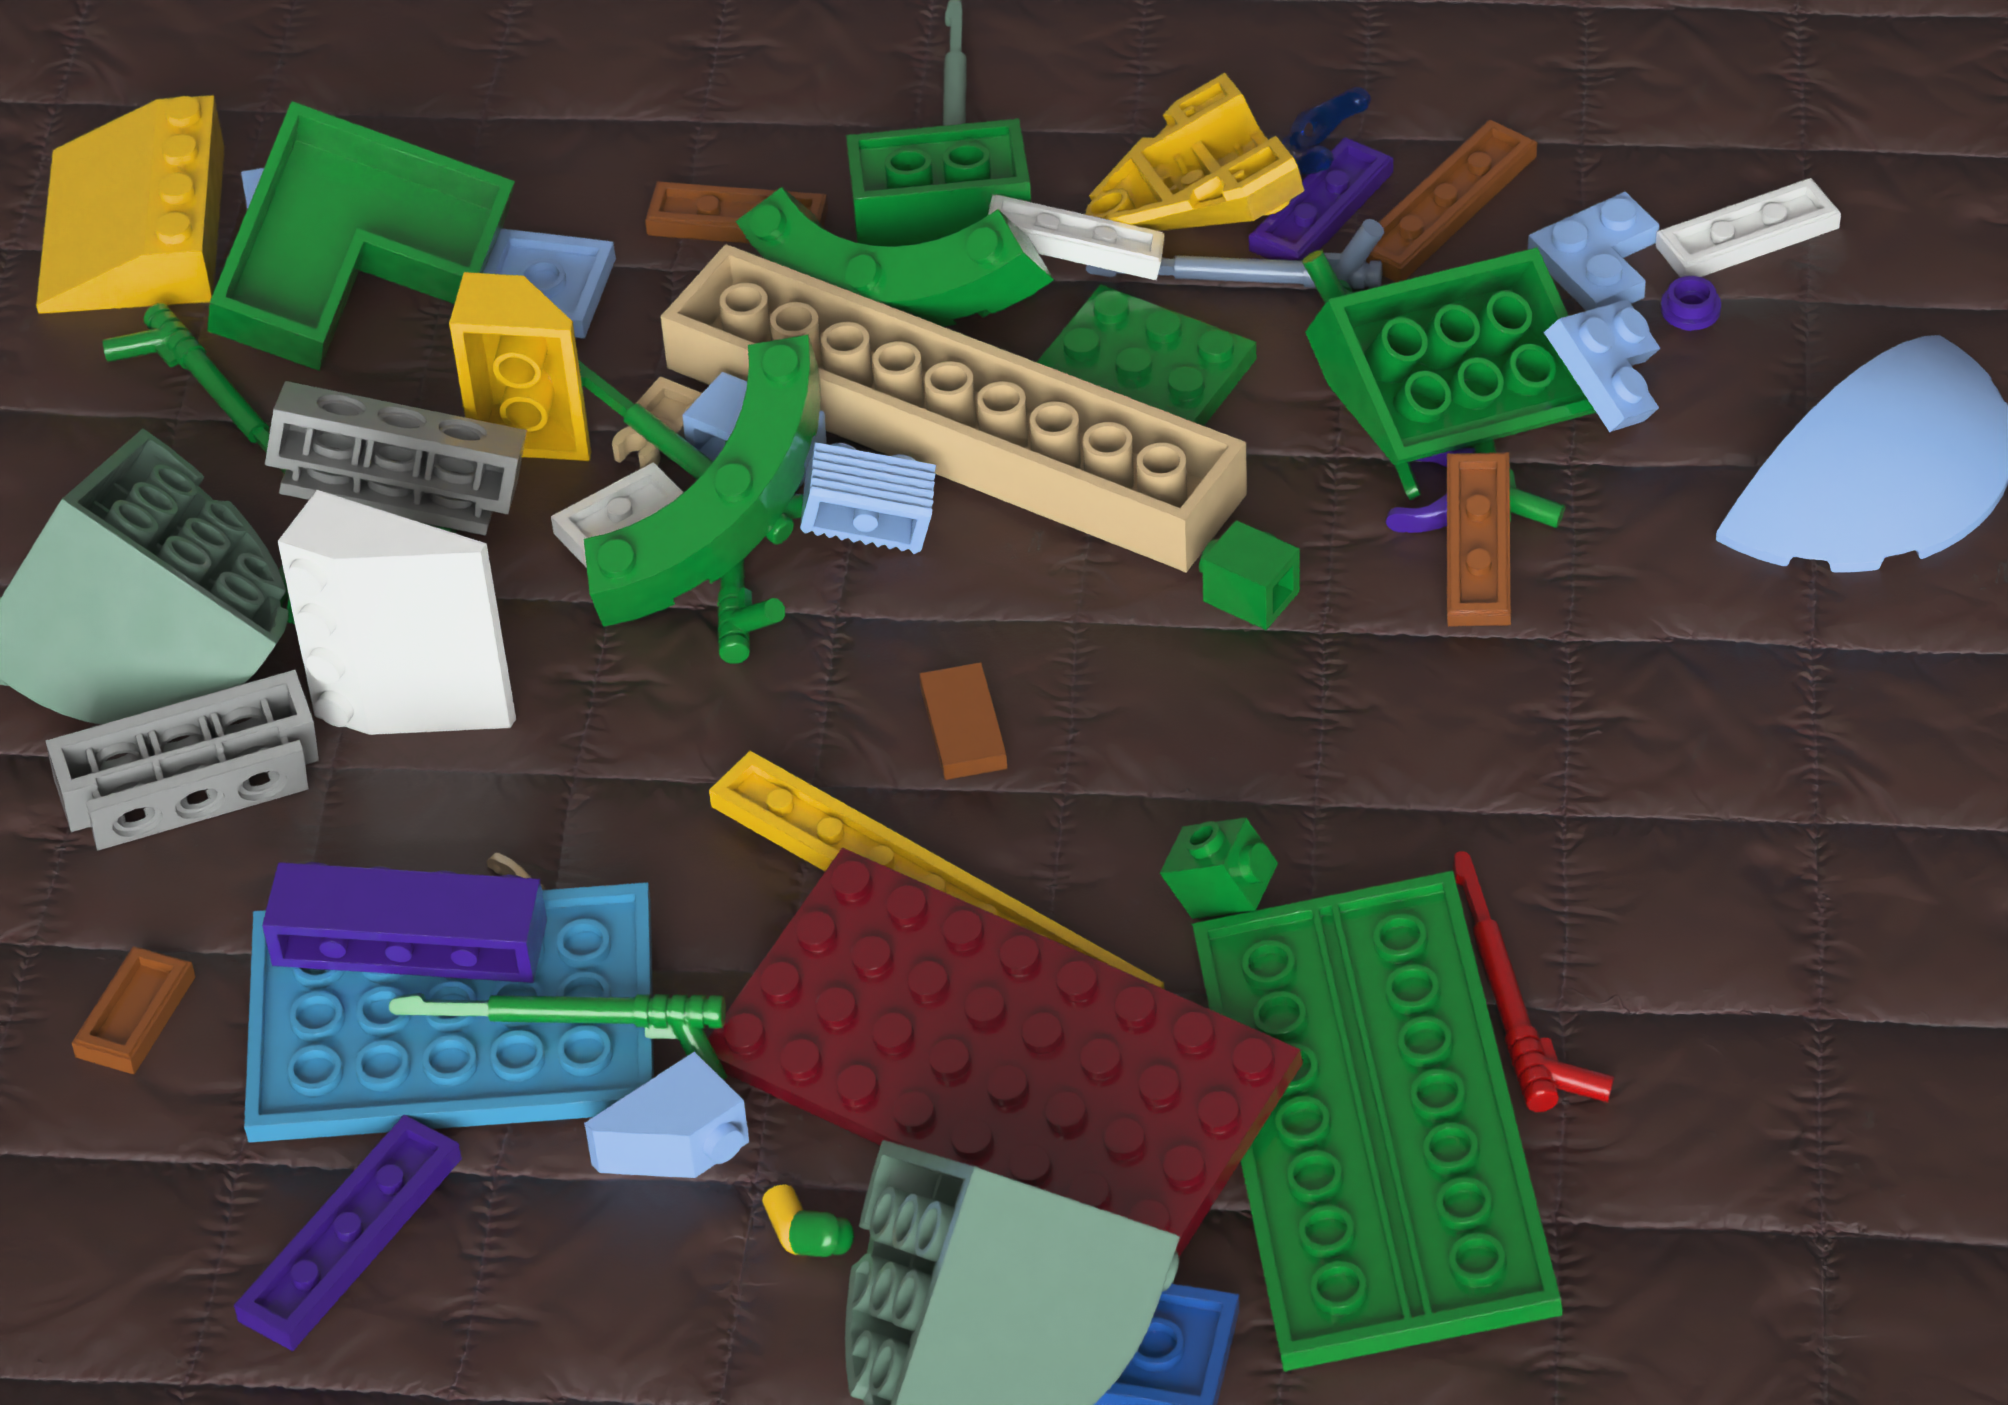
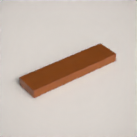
M1489 119L1378 222L1382 225L1384 234L1367 257L1366 263H1370V260L1381 261L1382 276L1394 282L1406 280L1536 158L1537 141Z

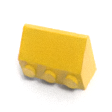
M464 272L449 325L465 418L527 430L522 457L590 461L592 452L573 321L525 276Z

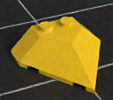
M1223 73L1178 99L1163 114L1167 125L1155 138L1142 137L1089 195L1092 202L1087 206L1085 215L1156 231L1254 221L1263 215H1272L1281 211L1290 203L1292 198L1304 192L1298 165L1293 156L1277 136L1269 140L1260 130L1242 93L1227 74Z

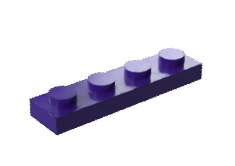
M403 1115L234 1304L238 1322L294 1351L462 1160L459 1143Z

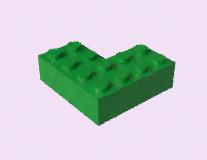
M291 101L210 300L207 331L320 371L359 270L455 304L463 273H483L508 214L515 181Z

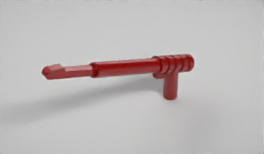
M1464 851L1457 852L1454 855L1453 861L1456 884L1463 886L1475 922L1473 935L1506 1032L1505 1043L1510 1053L1527 1108L1533 1112H1545L1552 1109L1559 1100L1557 1089L1608 1103L1615 1076L1558 1061L1551 1039L1548 1037L1539 1038L1535 1027H1532L1499 925L1495 920L1491 919L1471 856Z

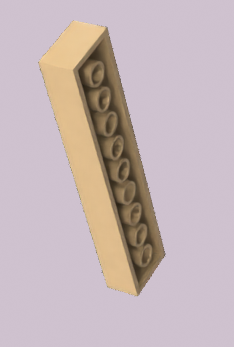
M727 244L722 247L661 315L667 368L708 385L721 372L747 381L749 369L748 345L809 334L819 368L820 410L825 413L826 431L889 456L903 454L914 458L917 462L936 465L935 474L1184 572L1190 569L1208 543L1214 538L1247 495L1246 442Z

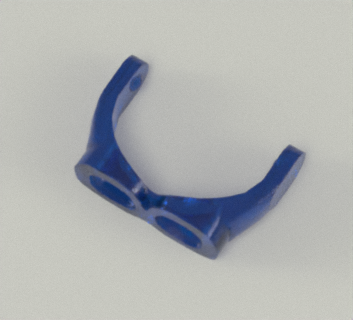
M1353 87L1319 105L1302 111L1292 124L1291 132L1283 138L1281 143L1293 156L1300 174H1314L1330 168L1334 161L1332 152L1324 146L1315 145L1320 144L1343 120L1368 108L1371 103V96L1365 89ZM1309 121L1313 126V133L1310 137L1304 133V128Z

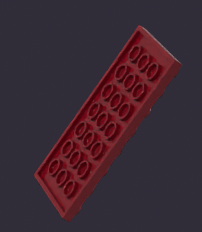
M843 847L726 1012L724 1027L720 1029L715 1028L708 1038L727 1075L881 1146L882 1140L957 1161L1178 1235L1180 1238L1175 1250L1178 1253V1258L1303 1064L1299 1048Z

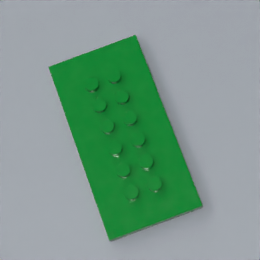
M1453 871L1192 923L1209 1009L1301 1050L1302 1066L1241 1160L1283 1370L1289 1371L1562 1316L1561 1298Z

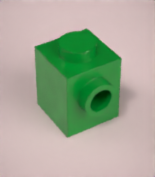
M1236 520L1219 540L1213 539L1210 541L1202 553L1199 571L1203 574V602L1267 630L1300 592V548L1288 544L1268 532L1257 530Z
M1244 817L1183 826L1159 874L1190 917L1195 919L1256 911L1278 862L1249 820Z

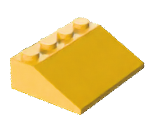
M214 95L156 99L53 150L36 304L38 314L145 307L157 303L175 305L210 302L214 293L225 148Z

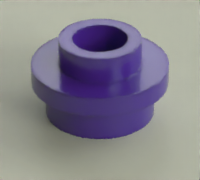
M1684 276L1674 280L1661 299V314L1669 324L1683 330L1694 331L1707 328L1718 320L1721 313V299L1716 293L1714 285L1710 281L1698 276Z

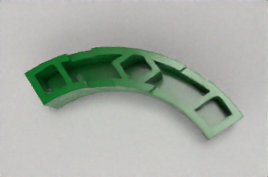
M783 187L736 220L747 240L764 259L942 327L956 325L957 323L954 319L970 316L986 309L991 314L1001 311L1031 296L1054 281L1030 238L999 209L979 222L946 237L916 245L897 247L856 243L826 231L816 216Z
M809 334L748 345L749 369L747 389L735 427L722 451L690 488L659 511L630 526L584 539L589 593L603 627L636 620L664 610L675 604V597L692 590L707 579L712 584L742 561L770 532L784 513L802 481L805 473L804 463L810 450L812 437L817 434L821 401L819 368Z

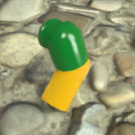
M787 1184L775 1186L764 1194L762 1198L763 1206L781 1245L787 1252L794 1255L828 1257L831 1254H845L851 1248L854 1242V1229L846 1218L835 1217L834 1214L829 1212L803 1210L794 1188Z

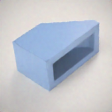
M695 1052L585 1122L591 1164L599 1173L696 1178L715 1164L727 1162L738 1153L741 1147L749 1143L744 1100Z

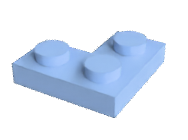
M1623 192L1528 235V250L1538 247L1550 275L1586 311L1624 300H1629L1632 304L1644 298L1645 279L1623 258L1655 244L1659 224L1630 195Z
M1629 300L1560 318L1544 332L1609 432L1644 422L1659 409L1648 391L1645 379L1632 366L1646 362L1660 347L1649 332L1647 321L1633 308Z

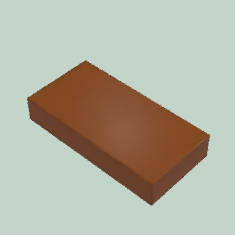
M982 663L919 673L920 688L944 780L1007 769V755Z
M133 946L72 1041L75 1058L135 1075L195 979L192 962Z

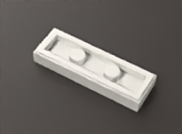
M1809 178L1659 230L1656 233V248L1680 277H1702L1836 230L1840 227L1841 212L1813 179Z
M997 194L992 195L988 215L999 209L1030 238L1038 254L1157 280L1162 258L1164 233Z

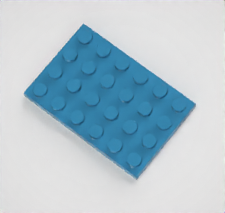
M648 882L542 890L547 924L534 983L272 966L262 927L266 910L253 911L244 1124L248 1142L386 1133L394 1127L403 1115L431 1129L591 1118L654 1078L653 1038L645 1037V1027H636L635 1024L490 1022L488 1016L395 1015L389 1010V1003L396 996L422 993L426 999L489 1000L490 995L635 997L636 994H651L653 998L651 898Z

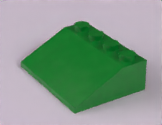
M1538 247L1328 299L1305 331L1328 386L1394 466L1597 413L1544 333L1558 319L1567 317L1568 313Z

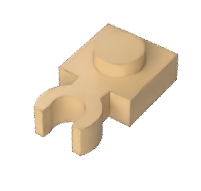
M660 376L636 403L641 404L685 439L682 415L702 393ZM628 426L620 430L613 438L612 446L615 461L621 463L629 453L640 451L638 453L640 469L653 462L658 466L661 459L660 450Z

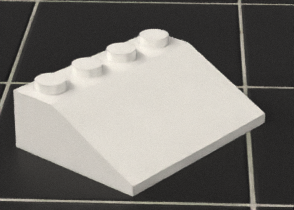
M316 490L278 540L315 717L323 719L333 726H344L368 735L511 728L516 721V714L487 544Z

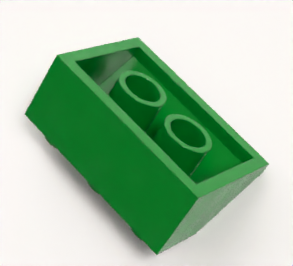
M1019 119L846 135L857 243L897 247L916 245L946 237L988 216L992 195L996 194L1031 202L1030 179Z

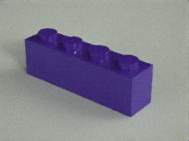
M278 862L262 927L272 966L534 983L547 924V916L540 879L522 878L517 875L457 874L446 870L423 872L392 870L382 866L360 868L329 866L318 862L305 864Z

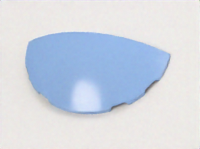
M1940 335L1923 336L1903 342L1879 354L1858 368L1833 388L1806 414L1766 460L1735 502L1716 532V541L1743 554L1780 566H1787L1793 557L1826 560L1830 564L1832 572L1878 570L1885 557L1913 550L1917 552L1920 559L1940 552L1976 529L1992 513L2003 497L2008 485V404L2003 400L1990 375L1971 356Z

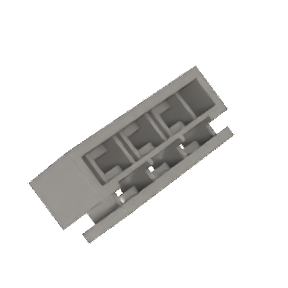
M285 381L273 409L265 465L286 469L279 494L310 500L316 490H320L417 522L486 536L493 511L509 514L518 483L527 430Z
M296 670L46 740L54 781L70 831L75 832L91 827L97 851L308 790L305 765L319 761L314 721ZM252 717L240 724L230 725L239 719ZM190 735L180 741L168 743L179 736ZM128 753L120 758L105 761L114 755ZM270 771L268 772L269 782L259 786L250 785L248 778ZM207 789V800L196 804L188 803L187 795ZM145 807L143 809L145 818L134 822H126L125 813Z

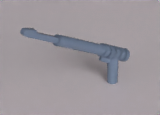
M1366 219L1342 253H1324L1338 279L1346 281L1353 289L1365 290V287L1372 289L1382 285V262L1370 260V263H1366L1367 257L1384 234L1382 225L1377 221ZM1176 255L1175 259L1161 258L1158 275H1173L1175 279L1304 284V287L1316 288L1302 264V260ZM1086 265V271L1094 275L1114 277L1117 273H1122Z

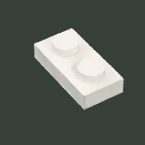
M653 462L552 515L553 533L586 566L585 538L607 534L630 526L659 511L684 492Z

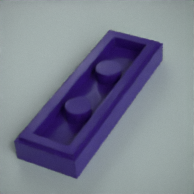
M1344 137L1302 180L1304 192L1292 198L1290 203L1281 211L1269 215L1249 235V251L1266 259L1303 260L1312 252L1320 250L1392 175L1393 157Z

